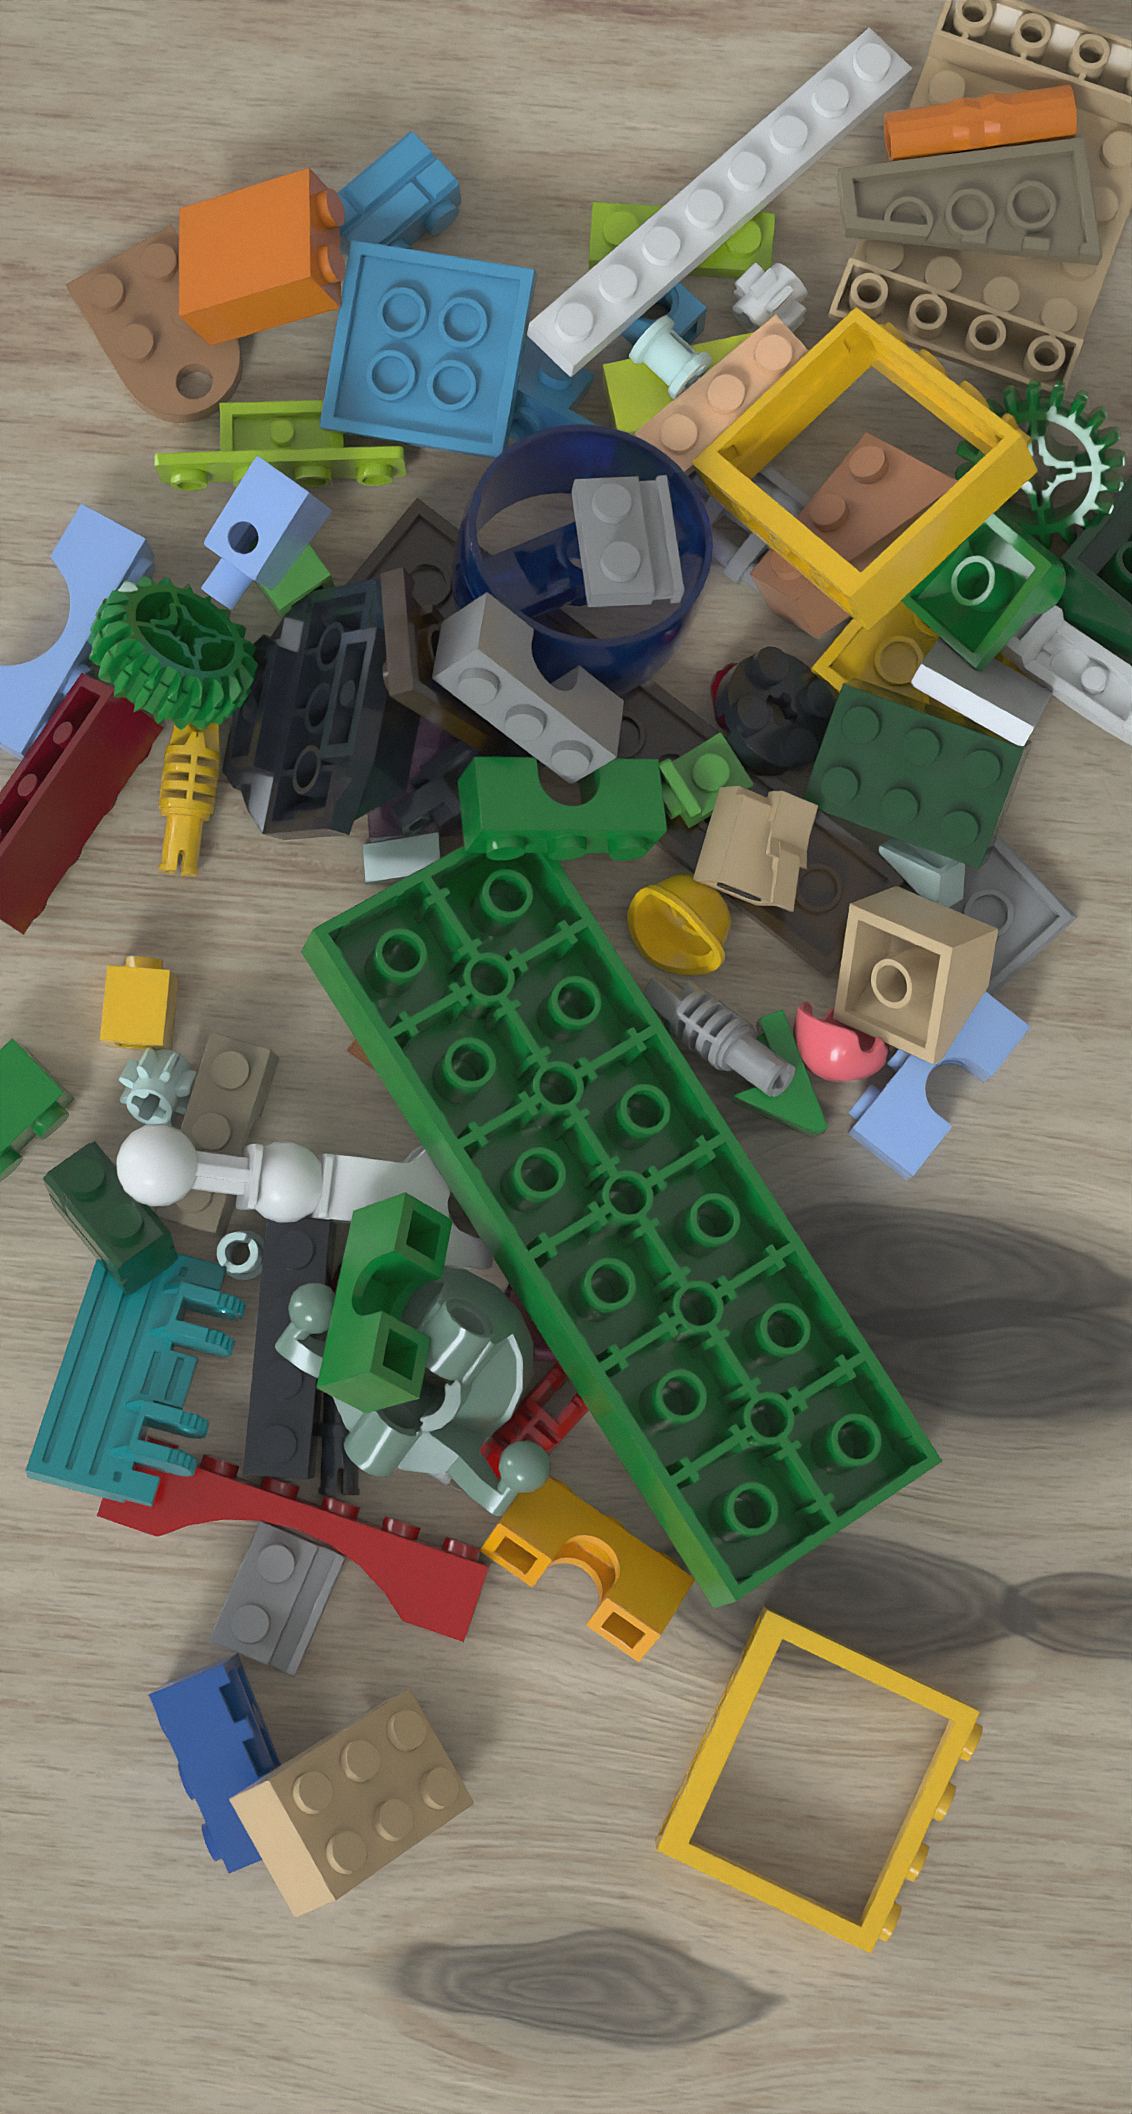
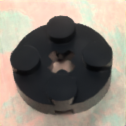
M767 646L756 654L743 659L724 675L717 689L715 707L717 718L723 714L725 716L726 725L731 732L725 739L734 754L742 762L758 772L766 775L781 776L788 771L798 772L816 762L838 699V694L830 683L820 680L804 662L790 654L784 653L777 647ZM766 702L775 703L782 710L785 720L776 724L772 720L773 710Z

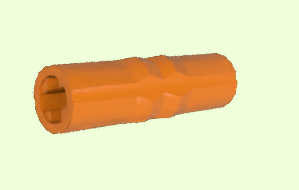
M1071 85L1009 94L992 92L979 98L960 97L943 104L884 113V137L889 162L1075 138L1077 132L1076 104Z

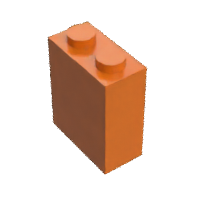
M306 168L179 208V317L213 346L341 308V281L345 278L346 268L340 251V226L344 224L345 213L337 192L334 189H329L310 168Z

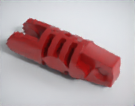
M558 1361L526 1395L512 1417L498 1428L482 1445L479 1453L487 1460L499 1479H501L499 1462L503 1451L517 1441L530 1440L541 1445L549 1456L589 1411L578 1392L555 1419L542 1408L568 1380L567 1374Z

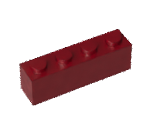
M81 673L0 792V920L23 935L33 920L43 912L48 898L67 870L79 859L83 846L102 818L112 810L117 801V796L138 765L148 757L153 743L164 728L142 710L134 712V704L126 697H114V688L84 673Z

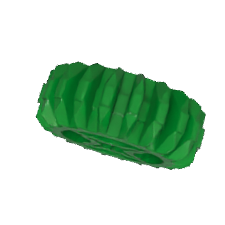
M1035 379L1029 381L1026 393L1027 399L1022 400L1018 390L1013 385L1005 387L1002 395L1006 409L990 398L986 401L989 409L1000 418L1008 413L1014 417L1017 424L1027 422V435L1032 439V442L1028 445L1031 456L1033 457L1038 442L1039 455L1043 456L1044 464L1050 466L1043 489L1041 476H1038V472L1020 488L1028 495L1031 508L1022 506L1009 498L997 509L1015 521L1030 535H1039V543L1050 550L1053 543V533L1058 532L1062 540L1067 545H1071L1077 539L1075 523L1085 530L1096 517L1094 511L1105 514L1112 512L1115 501L1107 492L1121 491L1124 484V477L1112 470L1125 465L1126 452L1108 448L1120 440L1121 431L1118 426L1098 429L1108 415V409L1104 405L1096 407L1089 414L1083 411L1089 397L1087 391L1081 389L1076 393L1071 403L1062 399L1065 392L1064 382L1056 381L1052 388L1051 396L1045 397L1042 396V387L1039 380ZM1049 421L1062 425L1073 432L1084 444L1087 451H1080L1078 445L1067 446L1057 442L1051 434ZM967 440L959 442L956 454L969 462L957 466L955 479L960 480L985 456L983 452ZM1092 472L1090 482L1078 497L1063 506L1053 508L1055 487L1059 483L1075 480L1077 473Z
M142 576L137 583L125 580L119 589L112 591L108 599L105 598L95 614L96 618L90 627L91 633L87 640L92 646L89 659L94 664L100 666L98 678L115 685L114 697H126L134 703V712L144 709L152 713L157 724L165 718L170 719L180 730H183L189 723L203 731L210 723L221 725L246 700L251 691L249 687L255 679L254 673L258 667L257 662L253 659L256 647L250 641L244 639L247 628L231 622V610L217 608L211 603V596L203 598L193 593L190 584L183 588L175 587L167 577H164L158 584L146 576Z

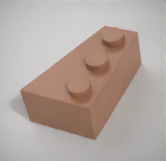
M866 432L798 514L796 519L859 572H862L958 481ZM770 548L750 573L751 578L772 613L816 639L850 616L772 548Z

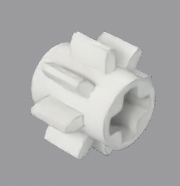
M755 262L734 283L737 289L733 294L739 300L732 306V312L738 322L749 333L758 330L775 314L792 332L805 321L803 315L807 310L801 303L808 296L807 290L800 279L786 266L775 263L764 272Z

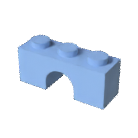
M985 991L940 1062L933 1065L901 1049L897 1050L887 1063L896 1073L881 1091L873 1084L866 1089L848 1112L857 1122L847 1134L904 1179L908 1180L914 1176L952 1128V1125L939 1116L927 1101L925 1085L931 1070L941 1065H957L965 1068L984 1083L993 1076L1031 1026Z

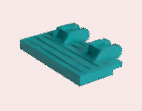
M177 1253L178 1259L172 1266L135 1293L126 1296L111 1277L109 1270H105L96 1259L25 1470L27 1478L125 1503L127 1500L152 1507L160 1484V1477L135 1471L137 1465L182 1477L194 1475L198 1463L197 1458L182 1450L146 1442L145 1438L149 1428L186 1438L201 1439L206 1437L210 1425L208 1420L198 1414L183 1410L198 1364V1357L175 1352L174 1348L177 1346L219 1357H230L235 1341L230 1335H226L218 1330H211L210 1328L183 1322L187 1310L224 1320H242L247 1306L245 1302L228 1293L220 1292L226 1275V1266L222 1267L217 1263Z

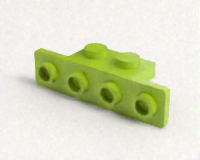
M324 400L220 403V451L154 454V465L161 482L170 484L173 489L180 491L204 490L208 487V483L232 482L233 486L238 487L257 456L291 480H294L301 487L307 488L328 486L332 483V479L356 478L357 483L362 485L382 486L392 483L393 477L407 476L404 447L346 448L345 434L328 432L319 428Z

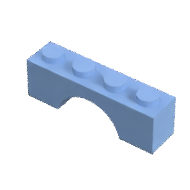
M80 504L50 556L65 578L70 594V613L62 635L47 652L32 661L18 665H0V749L20 760L24 758L80 674L84 673L93 678L94 670L90 668L93 662L89 659L92 646L87 640L91 633L90 627L96 618L95 614L105 598L108 599L112 591L119 589L125 580L137 583L142 576L152 579L155 571V563L152 562L155 555L146 538L83 504Z

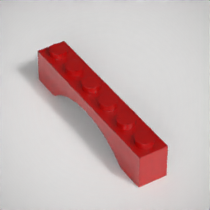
M147 1434L145 1438L146 1442L172 1449H179L180 1446ZM203 1454L200 1464L197 1463L194 1475L189 1477H182L137 1465L135 1471L160 1477V1484L152 1507L127 1500L125 1503L102 1498L96 1516L156 1537L189 1525L219 1520L264 1521L297 1529L330 1544L358 1564L386 1594L402 1621L464 1642L491 1565V1563L479 1559L481 1548L473 1544L445 1536L441 1547L418 1539L421 1527L390 1516L384 1517L381 1526L357 1518L360 1506L328 1495H324L321 1505L298 1498L300 1486L276 1477L263 1476L261 1484L237 1477L239 1465L208 1454Z

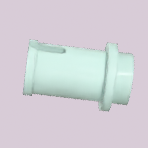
M246 1230L227 1234L221 1239L217 1247L219 1264L222 1267L226 1266V1273L237 1280L248 1281L257 1278L262 1270L264 1239L260 1235ZM247 1243L250 1249V1256L244 1264L237 1265L234 1261V1252L238 1246Z

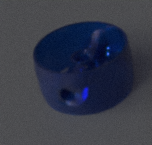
M585 424L562 425L532 433L509 446L491 463L472 491L466 504L452 560V585L456 612L488 592L534 629L531 644L532 656L539 672L547 682L551 684L576 667L581 666L614 694L626 693L653 677L673 657L686 639L703 602L709 584L713 552L712 529L705 504L697 488L681 467L660 449L637 436L610 427ZM667 475L684 593L680 601V608L670 617L656 626L634 635L610 639H590L561 633L533 619L565 605L578 607L587 605L583 570L570 561L571 559L581 560L576 521L485 559H482L479 550L477 533L497 513L519 501L545 494H572L571 491L575 479L638 476L639 481H656L657 476Z

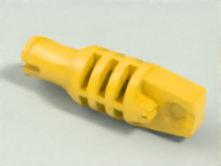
M191 723L183 730L177 728L175 724L173 726L169 743L165 746L158 809L161 810L160 815L166 817L161 863L158 866L159 872L174 875V872L177 871L178 855L181 854L180 876L194 877L199 875L198 862L203 822L210 821V817L214 816L221 760L219 724L210 723L204 731L196 728Z

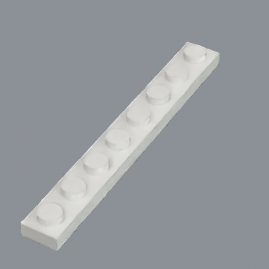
M868 28L529 323L527 336L563 371L572 377L908 81L913 68L871 28Z

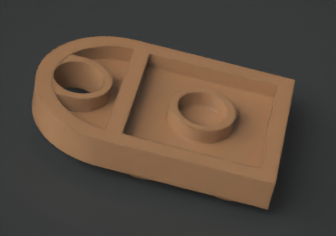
M172 225L167 226L65 284L128 393L145 412L167 422L190 423L213 415L220 410V403H228L241 380L243 357L238 338L211 346L179 317V236ZM193 372H203L212 378L210 391L199 399L186 398L179 392L182 379Z

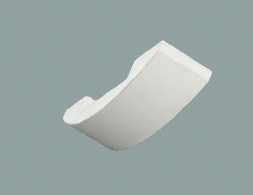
M1056 605L1045 613L1030 615L1027 621L1000 650V653L1036 683L1052 691L1053 696L1071 709L1132 746V666L1065 622L1062 609Z

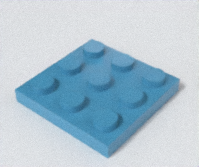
M351 240L341 295V308H339L319 428L328 432L505 461L538 275L535 269Z

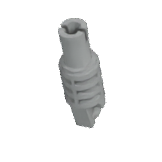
M658 977L650 979L643 994L651 1007L667 1019L664 1027L669 1034L696 1052L701 1058L707 1060L716 1069L727 1072L735 1070L770 1097L771 1095L773 1097L779 1096L787 1089L795 1075V1067L756 1039V1031L750 1022L743 1019L739 1014L728 1008L724 1003L693 981H688L684 988L672 979H660Z

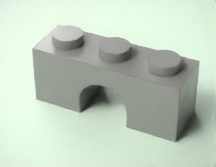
M486 592L442 622L432 679L569 784H573L615 759L618 752L624 701L581 666L576 667L551 684L547 682L539 672L532 656L531 644L534 629Z

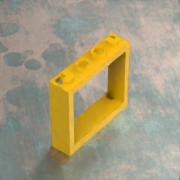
M857 307L691 462L710 496L868 631L1038 472L1028 449L1032 439L1018 428L1012 415L1006 413L1001 418L989 409L987 401L973 385L967 381H962L959 385L948 378L947 372L941 363L930 352L921 349L918 353H915L907 347L901 333L889 321L885 325L882 323L879 325ZM872 366L978 448L985 456L862 572H859L753 483L751 479Z
M763 1605L655 1839L656 1850L872 1954L878 1938L887 1942L898 1923L902 1906L895 1903V1900L905 1878L914 1882L922 1870L929 1851V1845L923 1843L922 1840L932 1818L941 1822L950 1808L956 1786L949 1783L959 1758L968 1762L977 1748L983 1731V1726L976 1723L980 1711L965 1701ZM782 1639L950 1719L859 1921L690 1840Z

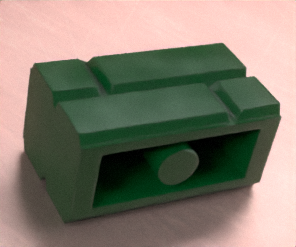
M95 1141L82 1147L48 1171L43 1177L55 1209L104 1269L109 1270L111 1277L126 1296L135 1293L172 1266L178 1259L170 1230L149 1205L137 1202L124 1190L117 1176V1167Z

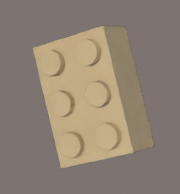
M410 1688L369 1708L229 1799L294 1917L338 1900L474 1804L473 1799Z

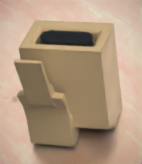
M740 786L720 787L693 881L756 906H778L793 912L799 868L807 869L809 836L818 805L784 791H770L768 796L764 797Z

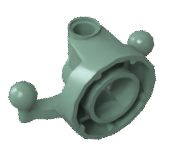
M444 1267L441 1279L422 1285L412 1294L404 1307L401 1321L431 1337L426 1367L438 1376L449 1379L444 1386L445 1389H440L423 1378L419 1399L366 1414L333 1397L344 1425L350 1431L345 1438L344 1448L355 1465L368 1474L377 1477H387L397 1467L404 1471L437 1475L447 1472L470 1498L490 1513L501 1516L519 1493L535 1491L546 1483L550 1475L551 1466L547 1452L541 1445L530 1440L517 1441L503 1451L499 1462L501 1479L495 1475L487 1460L479 1453L485 1440L512 1417L523 1400L534 1375L533 1340L521 1311L495 1284L465 1269ZM320 1282L307 1283L293 1292L288 1306L291 1322L275 1344L276 1350L302 1371L316 1378H319L326 1342L313 1339L309 1335L329 1330L336 1293L329 1286Z

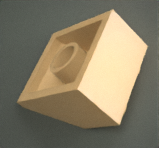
M898 886L850 903L833 1019L874 1038L879 1036L885 1043L933 1065L940 1062L989 986L998 928Z

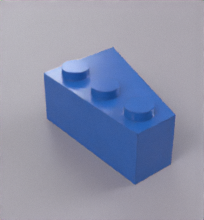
M236 1653L170 1680L148 1695L156 1711L160 1726L179 1762L178 1770L185 1791L191 1800H196L206 1822L201 1825L207 1849L214 1861L223 1860L228 1873L262 1860L229 1799L281 1766L239 1654Z

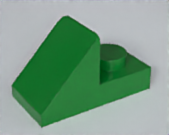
M783 1009L760 1017L756 1024L759 1033L756 1039L795 1067V1075L787 1089L779 1096L773 1097L771 1095L770 1097L759 1088L754 1087L734 1095L731 1100L732 1103L811 1138L823 1134L828 1129Z

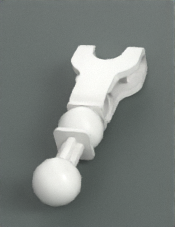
M150 1124L133 1131L122 1143L116 1159L117 1176L124 1190L137 1202L152 1207L170 1205L184 1198L191 1189L237 1195L236 1209H256L263 1217L279 1223L296 1222L307 1216L309 1219L351 1224L353 1210L406 1192L449 1217L447 1201L451 1190L423 1145L413 1150L402 1162L328 1153L314 1155L307 1147L292 1141L273 1142L265 1147L261 1144L245 1145L242 1156L197 1151L191 1140L179 1129L166 1124ZM452 1222L444 1267L471 1270L491 1268L493 1257L482 1239L459 1231Z

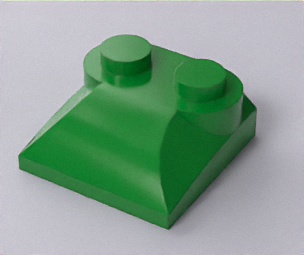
M996 510L912 589L901 602L975 669L982 671L1015 635L1030 615L1045 613L1057 604L1065 589L1066 573L1061 561L1015 521L999 510Z

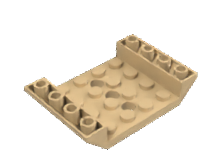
M946 0L933 33L926 62L908 109L943 104L960 97L979 98L992 92L1009 94L1071 85L1077 112V132L1075 138H1085L1102 258L1098 265L859 239L853 256L849 257L827 318L840 322L857 307L879 325L881 323L885 325L889 321L901 333L907 346L917 350L925 349L934 356L1027 388L1030 380L1037 379L1041 384L1042 394L1049 397L1055 382L1062 381L1065 383L1066 392L1084 343V335L1132 207V40L1018 0Z

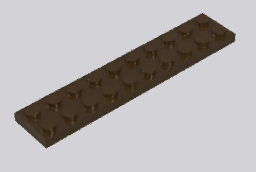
M416 498L347 582V584L375 578L381 580V573L404 567L415 581L414 591H411L415 600L421 607L433 603L445 620L488 592L534 629L531 644L532 656L539 672L547 682L551 684L576 667L581 666L624 701L618 752L615 759H658L660 763L669 758L672 762L720 733L419 498ZM738 758L754 784L752 792L767 797L770 791H784L803 799L800 794L777 776L758 772ZM817 809L809 836L807 869L799 868L793 912L778 906H756L729 894L719 892L722 897L828 978L842 960L850 903L895 886L900 887L905 879L889 863ZM665 812L667 831L657 841L656 845L694 874L711 816L688 828L681 815L671 819Z

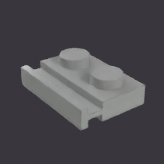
M667 475L657 476L656 481H639L638 476L575 479L571 493L588 607L652 604V601L657 599H670V603H680L684 593V584Z
M260 1521L209 1641L267 1666H273L295 1677L347 1557L342 1553H337L272 1523Z

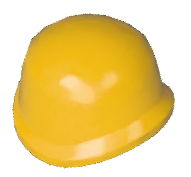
M680 873L655 884H648L634 896L627 913L629 932L642 956L657 968L679 975L694 976L708 974L720 967L725 960L723 948L731 931L732 919L727 904L718 890L693 881L694 875Z

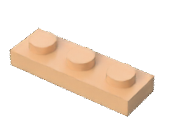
M775 314L634 433V442L663 475H667V479L674 487L677 486L695 470L691 462L809 350Z

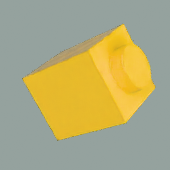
M128 956L125 959V966L107 965L100 1041L112 1048L146 1050V1048L151 1047L154 1051L159 1049L172 1050L179 978L171 970L163 969V960L150 957Z

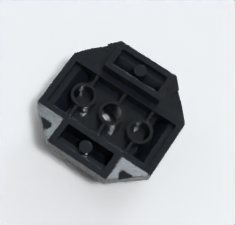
M376 578L310 592L285 614L271 636L263 634L253 643L256 647L253 659L257 662L258 667L254 673L255 679L249 687L251 690L242 706L237 707L233 713L222 771L232 787L241 791L247 811L264 835L281 840L350 835L355 820L405 793L407 790L421 715L390 697L384 682L383 664L387 660L381 580Z

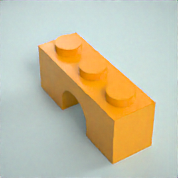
M548 1477L545 1484L535 1491L523 1492L517 1495L480 1549V1552L532 1588L544 1571L554 1564L569 1563L586 1571L595 1582L598 1590V1604L586 1626L637 1662H640L660 1638L695 1581V1578L682 1570L672 1557L653 1550L630 1534L620 1521L600 1513L577 1497L567 1484Z

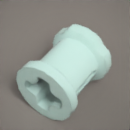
M665 315L644 332L632 348L629 358L637 365L644 362L669 386L668 395L675 399L707 372L712 364V357L705 351L698 354L673 330L675 323Z

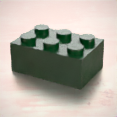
M854 678L842 684L803 799L818 805V810L980 869L990 858L1033 741L1027 740L1024 746L1020 745L1019 747L969 718Z

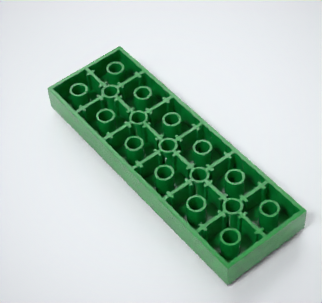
M462 846L312 929L301 953L713 1608L738 1601L942 1462L939 1454L558 860L550 859L548 853H525L521 857L511 860H492L487 857L486 853H465V847Z

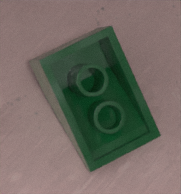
M1131 475L1123 484L1122 490L1117 491L1112 497L1115 501L1112 512L1110 514L1099 512L1059 559L1065 569L1066 584L1056 606L1062 609L1065 622L1132 666Z

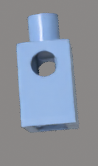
M257 456L205 539L204 545L222 558L201 589L231 610L234 609L253 580L272 591L330 516L332 510L307 490ZM259 537L256 548L249 553L251 543Z

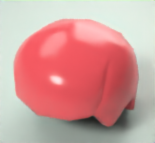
M803 1002L797 1008L793 1037L805 1069L827 1081L847 1082L867 1078L877 1073L885 1065L889 1044L885 1043L881 1037L874 1038L833 1019L834 1008L830 1009L822 1019H817L812 1015V1005L809 1002Z

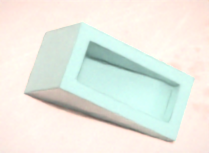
M439 833L364 844L365 883L399 882L442 858Z
M894 837L879 846V853L920 896L948 908L963 899L964 863Z

